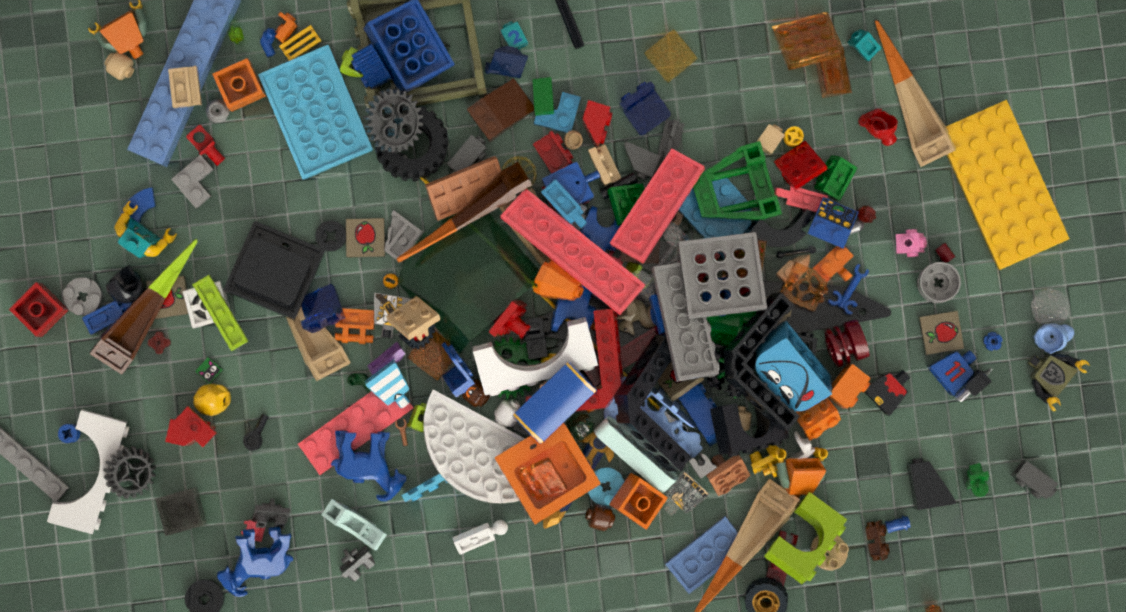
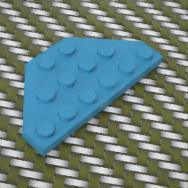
M727 178L712 181L719 208L747 202L745 197ZM693 188L678 210L703 239L744 234L751 224V220L702 218ZM750 208V209L741 210V211H737V212L751 211V208ZM717 252L718 254H720V257L722 258V260H724V259H725L724 253H722V252Z

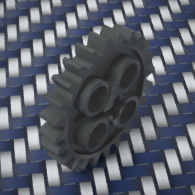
M387 89L386 92L380 91L379 95H374V101L368 102L371 108H365V111L369 113L368 116H363L364 119L368 120V123L364 124V127H369L366 134L372 135L369 141H376L375 147H381V151H388V153H394V151L395 153L401 152V150H408V146H414L413 141L419 140L416 133H422L418 126H423V123L419 122L423 115H418L421 108L415 107L417 101H411L412 95L406 96V91H399V89ZM383 109L385 110V116L382 114ZM386 128H387V130H388V135H387V136H386V134H385V129H386Z

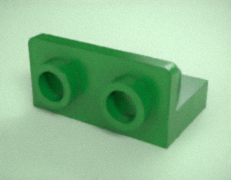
M831 155L825 163L827 170L818 176L814 189L822 191L831 198L840 201L857 167L842 157Z

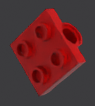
M806 141L774 161L775 166L781 172L789 186L792 185L795 190L827 170L826 164Z

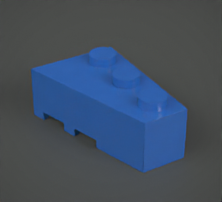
M699 383L678 399L706 439L709 447L717 443L710 409L717 406L711 398H706L704 395L706 390Z

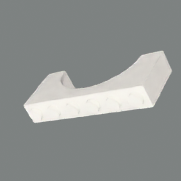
M586 317L568 321L567 338L561 350L548 361L537 365L522 366L508 362L496 352L492 342L473 346V354L485 395L495 396L507 389L514 391L522 385L533 386L538 384V381L545 379L548 381L567 362H572L578 370H593L595 366H598Z
M85 409L81 410L75 429L84 432L95 443L100 457L99 475L93 487L82 497L69 502L54 501L47 522L93 534L94 529H99L102 519H99L98 516L100 511L104 512L107 503L104 500L105 493H110L111 488L106 486L108 480H105L103 476L108 473L104 472L103 469L109 468L106 461H112L111 454L117 456L116 450L123 451L124 445H121L122 437H127L129 427L126 426L127 421Z

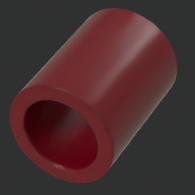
M946 243L934 250L945 263L956 257Z

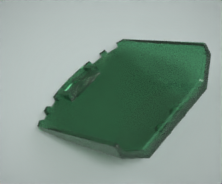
M488 213L407 258L401 269L398 283L412 299L418 296L439 314L440 320L435 323L436 328L454 349L461 354L475 337L506 310L512 301H517L526 291L536 285L535 278L540 269L495 218ZM456 214L443 218L434 224L419 238L415 245L440 228Z

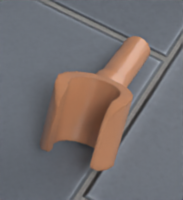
M403 419L404 426L398 427V421L396 420L395 426L400 430L403 446H407L405 430L407 422Z

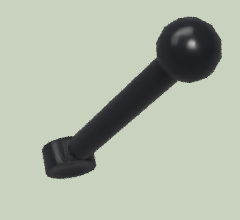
M811 246L803 250L778 251L776 256L781 259L783 256L808 252L813 254L816 252V248Z

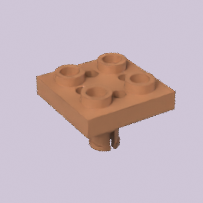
M720 454L714 456L711 460L717 468L706 475L718 496L728 493L731 488L745 482L751 476L739 455L725 461Z

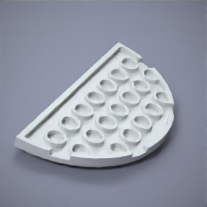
M432 390L425 408L423 430L430 459L441 476L456 490L473 499L489 503L520 501L494 458L525 438L445 395ZM536 444L531 445L530 449H534Z

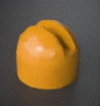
M392 273L385 275L383 278L384 286L389 289L397 287L399 283L398 277ZM388 277L394 280L395 283L392 284L391 282L386 281V278Z

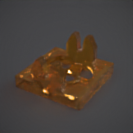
M795 261L781 292L791 302L815 312L818 304L825 301L823 295L828 294V287L826 286L830 276ZM807 272L805 278L798 281V274ZM813 275L818 280L819 289L812 287L810 281ZM802 281L809 283L807 291L803 292L799 289ZM795 286L798 290L796 298L791 292ZM809 292L816 294L812 299L802 301L804 294Z

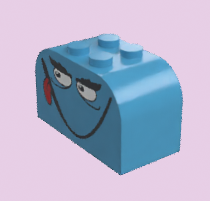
M785 320L776 329H772L765 338L766 341L761 343L756 349V371L759 379L762 382H766L769 389L775 395H779L781 397L780 400L794 411H805L832 395L831 375L790 324Z

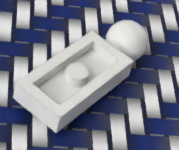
M504 520L495 521L493 527L485 523L454 536L452 539L461 555L494 541L495 537L493 534H505L508 530V524Z

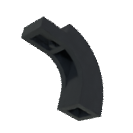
M801 209L789 225L781 230L773 229L763 220H754L744 234L756 232L757 242L759 245L765 244L766 247L789 246L798 242L807 234L801 228H805L811 221L809 218L813 213L808 209Z

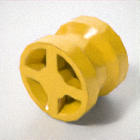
M796 126L790 127L785 131L783 141L787 146L796 147L803 141V131Z

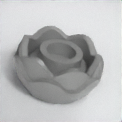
M221 99L210 101L206 107V115L214 123L224 122L230 114L225 101Z

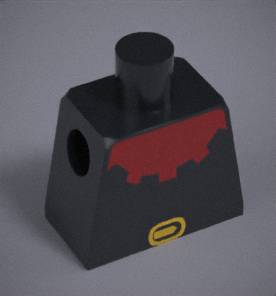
M901 370L896 376L891 372H886L872 381L865 393L886 416H890L908 393L903 384L910 377L904 370Z

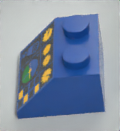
M823 197L808 230V234L844 249L859 212Z

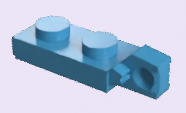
M556 179L541 191L543 196L570 224L575 222L581 229L587 224L581 216L584 212L580 205Z

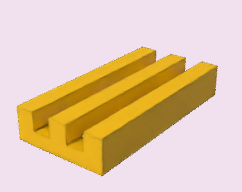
M310 25L279 47L290 61L300 57L322 41ZM311 31L310 35H308L307 37H305L304 39H302L301 41H299L298 43H296L295 45L286 50V48L289 45H291L292 43H294L295 41H297L298 39H300L301 37H303ZM315 37L316 40L290 56L291 52Z

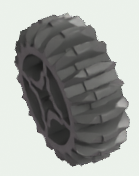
M131 446L130 450L128 447H124L123 452L119 449L116 450L117 456L111 454L112 461H106L109 468L103 469L104 472L108 473L103 476L105 480H108L106 486L111 487L110 491L112 493L116 492L118 497L123 495L126 499L129 496L136 498L137 493L143 495V489L149 490L148 483L154 484L151 480V477L156 476L155 473L151 472L156 469L155 465H151L154 460L149 458V453L144 452L141 448L136 449L134 446ZM138 458L141 462L131 464L127 459ZM122 481H123V482L129 481V482H131L133 485H132V486H128V487H123V486H120L119 483L122 482Z

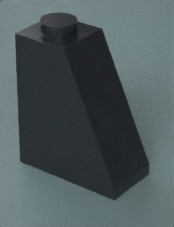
M923 458L911 459L912 463H907L914 509L922 510L956 504L954 497L929 461H923Z

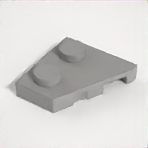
M393 210L391 226L387 234L388 240L386 241L384 251L397 260V257L415 245L423 232Z

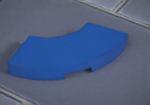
M153 188L144 189L128 200L131 201L129 203L130 208L133 209L138 205V209L130 215L138 223H140L146 211L156 207Z

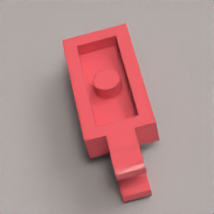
M790 186L789 191L781 188H775L774 191L775 196L787 199L785 205L808 209L814 213L817 212L822 198H828V195L802 188L795 190L792 186Z

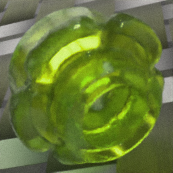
M231 26V30L228 31L231 42L239 44V42L244 41V35L240 26Z

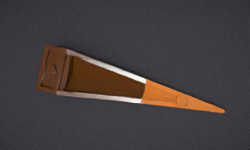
M519 162L502 170L472 201L424 240L397 257L398 263L517 198V193L525 191L532 185Z

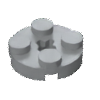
M76 278L70 281L63 290L64 304L70 312L86 316L100 308L103 291L94 280ZM80 292L88 294L85 302L79 300Z

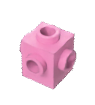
M917 229L905 230L906 234H896L897 254H907V257H918V253H925L924 248L927 246V240L924 237V233H917Z

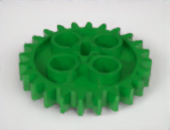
M504 337L501 343L497 340L494 341V349L500 356L504 351L511 354L510 359H505L508 362L516 365L519 362H525L527 366L540 363V361L528 359L527 344L525 342L520 345L519 338L516 343L513 342L512 337H510L509 342H506ZM527 384L520 386L519 389L514 391L507 389L501 391L498 394V398L505 394L506 400H508L510 395L516 399L517 393L523 397V390L529 393L531 389Z

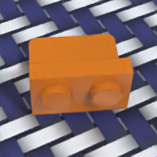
M828 397L805 411H795L800 416L797 422L802 427L809 441L813 438H818L825 430L836 426L841 420L837 409Z

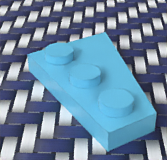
M439 473L401 496L405 502L410 499L413 502L422 497V492L426 490L431 492L439 488L438 483L445 479Z

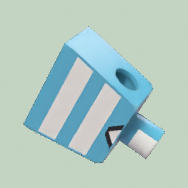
M394 359L365 380V385L386 405H390L395 401L400 408H403L409 404L410 401L405 396L409 386Z

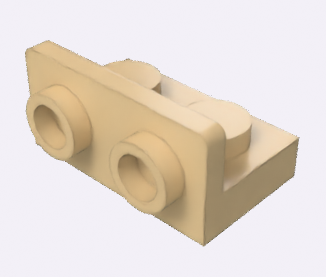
M606 145L588 150V154L600 174L604 187L621 179Z

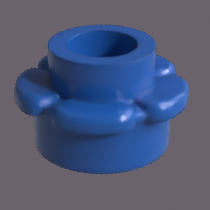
M996 332L988 333L983 339L985 347L990 351L998 350L1002 346V337L999 334L997 335Z

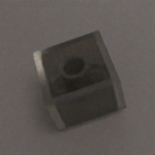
M197 487L155 499L165 536L207 524Z

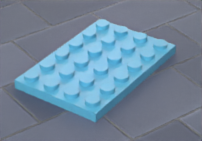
M329 45L258 74L303 180L373 151V147Z

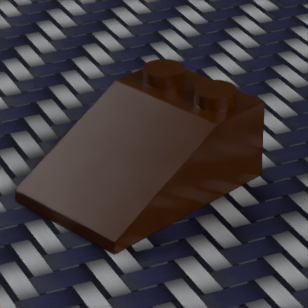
M514 78L467 109L469 115L490 143L535 111L534 105Z

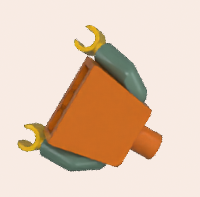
M138 0L139 3L135 7L130 1L129 5L132 10L103 27L95 22L94 24L97 26L95 31L90 27L88 28L89 32L95 35V38L103 48L114 53L119 52L120 54L129 51L133 59L144 54L138 44L144 41V36L147 34V20L140 0Z
M815 447L813 456L817 458L786 459L785 462L783 459H785L787 453L784 449L780 448L779 456L777 450H772V456L778 460L776 466L781 486L786 489L788 494L800 498V495H807L809 492L814 493L817 486L825 479L826 469L825 462L823 461L828 456L826 449Z

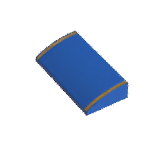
M567 362L512 416L532 437L542 444L597 389L572 362Z

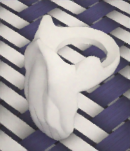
M797 431L794 432L795 439L802 450L787 459L808 458L815 451V448L811 447V440L809 441L808 438L803 439Z

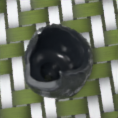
M127 265L117 272L107 282L105 287L112 299L119 303L128 304L134 302L143 293L144 284L140 275L130 265Z

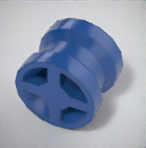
M65 424L60 427L58 437L64 443H74L80 438L81 431L75 429V424Z

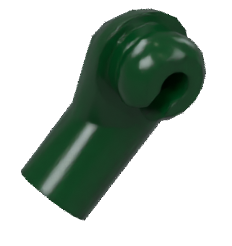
M352 373L348 376L347 382L349 385H362L368 393L371 391L365 385V380L368 379L366 374Z

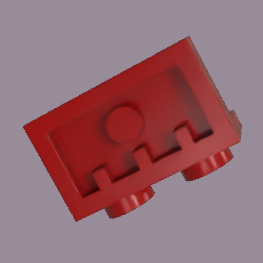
M550 131L548 135L533 143L534 148L551 174L573 164L571 161L573 159L572 154L568 149L564 150L561 145L563 140L558 133L554 134L553 131Z

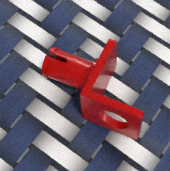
M200 124L186 135V138L195 146L199 154H206L216 166L225 159L215 148V140ZM196 132H202L205 135L203 142L198 143L194 140L193 136Z

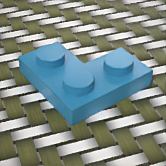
M562 92L558 110L554 109V114L536 116L534 124L563 133L571 131L581 97Z

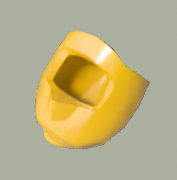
M220 384L203 385L198 388L193 397L194 407L201 414L208 416L218 415L225 411L231 402V393L225 386Z

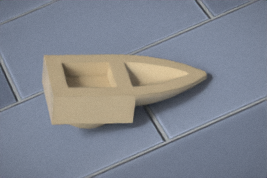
M801 255L791 261L789 260L776 275L790 288L806 272L810 262V255Z

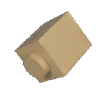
M769 124L757 140V142H761L763 151L769 156L785 136L782 133L783 130L775 124L773 126Z

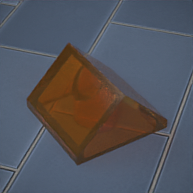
M845 55L818 57L815 63L822 99L852 93Z

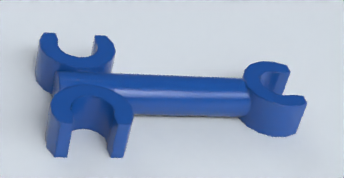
M860 264L854 268V277L844 294L841 296L840 292L834 291L832 294L837 297V301L829 299L827 302L831 306H838L843 309L844 313L848 316H851L853 313L848 310V305L853 307L858 305L855 301H849L860 280L869 273L867 269L864 274H860L858 272Z

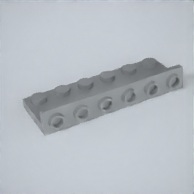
M681 263L654 266L651 270L676 382L708 376L712 378L718 375L720 366L714 354L715 344L710 336V323L707 322L706 317L688 318Z

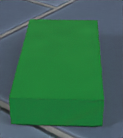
M552 78L532 79L535 116L554 114Z

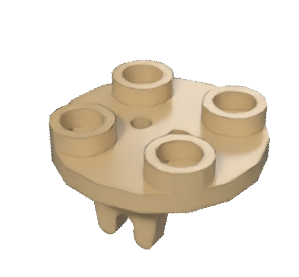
M838 535L834 539L836 544L831 551H826L824 554L826 559L818 567L833 571L839 569L846 562L849 547ZM818 536L812 541L810 552L816 550Z

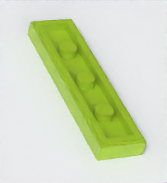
M207 275L192 284L230 350L234 351L249 342L212 277Z

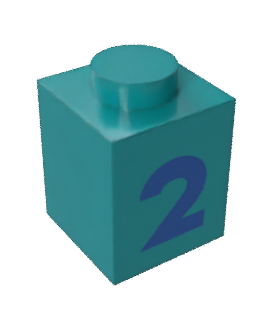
M511 21L502 26L503 29L500 31L507 46L519 50L528 45V41L518 22L513 23Z

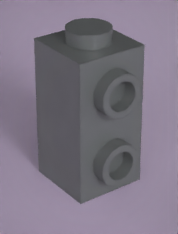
M471 135L447 163L448 167L457 172L474 165L477 161L481 162L487 155L485 152L487 150L486 142L478 135L476 138Z
M1022 460L1012 473V476L1016 478L1014 482L1023 488L1027 486L1031 489L1030 494L1037 499L1041 497L1044 499L1051 498L1057 491L1055 487L1058 483L1026 460Z

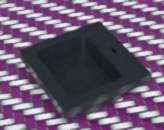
M254 221L223 290L287 318L296 320L325 254V250Z

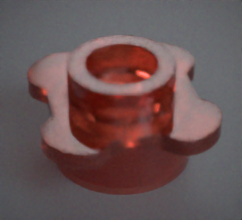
M862 206L857 216L863 222L872 223L873 219H876V211L869 206Z
M160 331L156 332L155 336L148 340V346L152 347L156 354H162L163 350L171 345L170 339H166Z

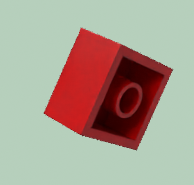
M36 282L9 309L36 337H43L69 311L43 283Z

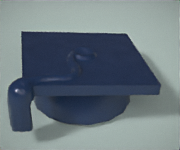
M510 46L495 49L491 63L486 62L485 73L521 78L528 55H524L517 48Z

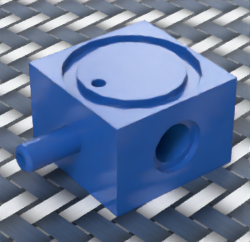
M575 162L542 178V182L546 188L556 179L570 196L581 205L594 199L588 183L600 178V174L596 170L584 176L578 163Z

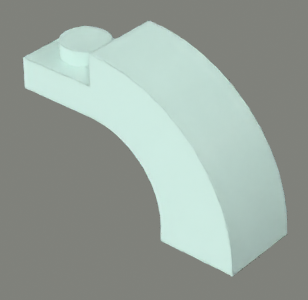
M331 499L322 513V516L335 526L353 534L373 550L377 551L387 535L376 527L373 522L334 499Z

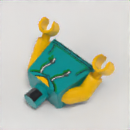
M128 201L123 207L124 213H121L114 227L118 236V244L138 258L158 256L168 245L167 243H173L177 233L174 236H170L171 228H168L163 235V239H161L130 217L138 209V205L132 209L129 206L131 201Z

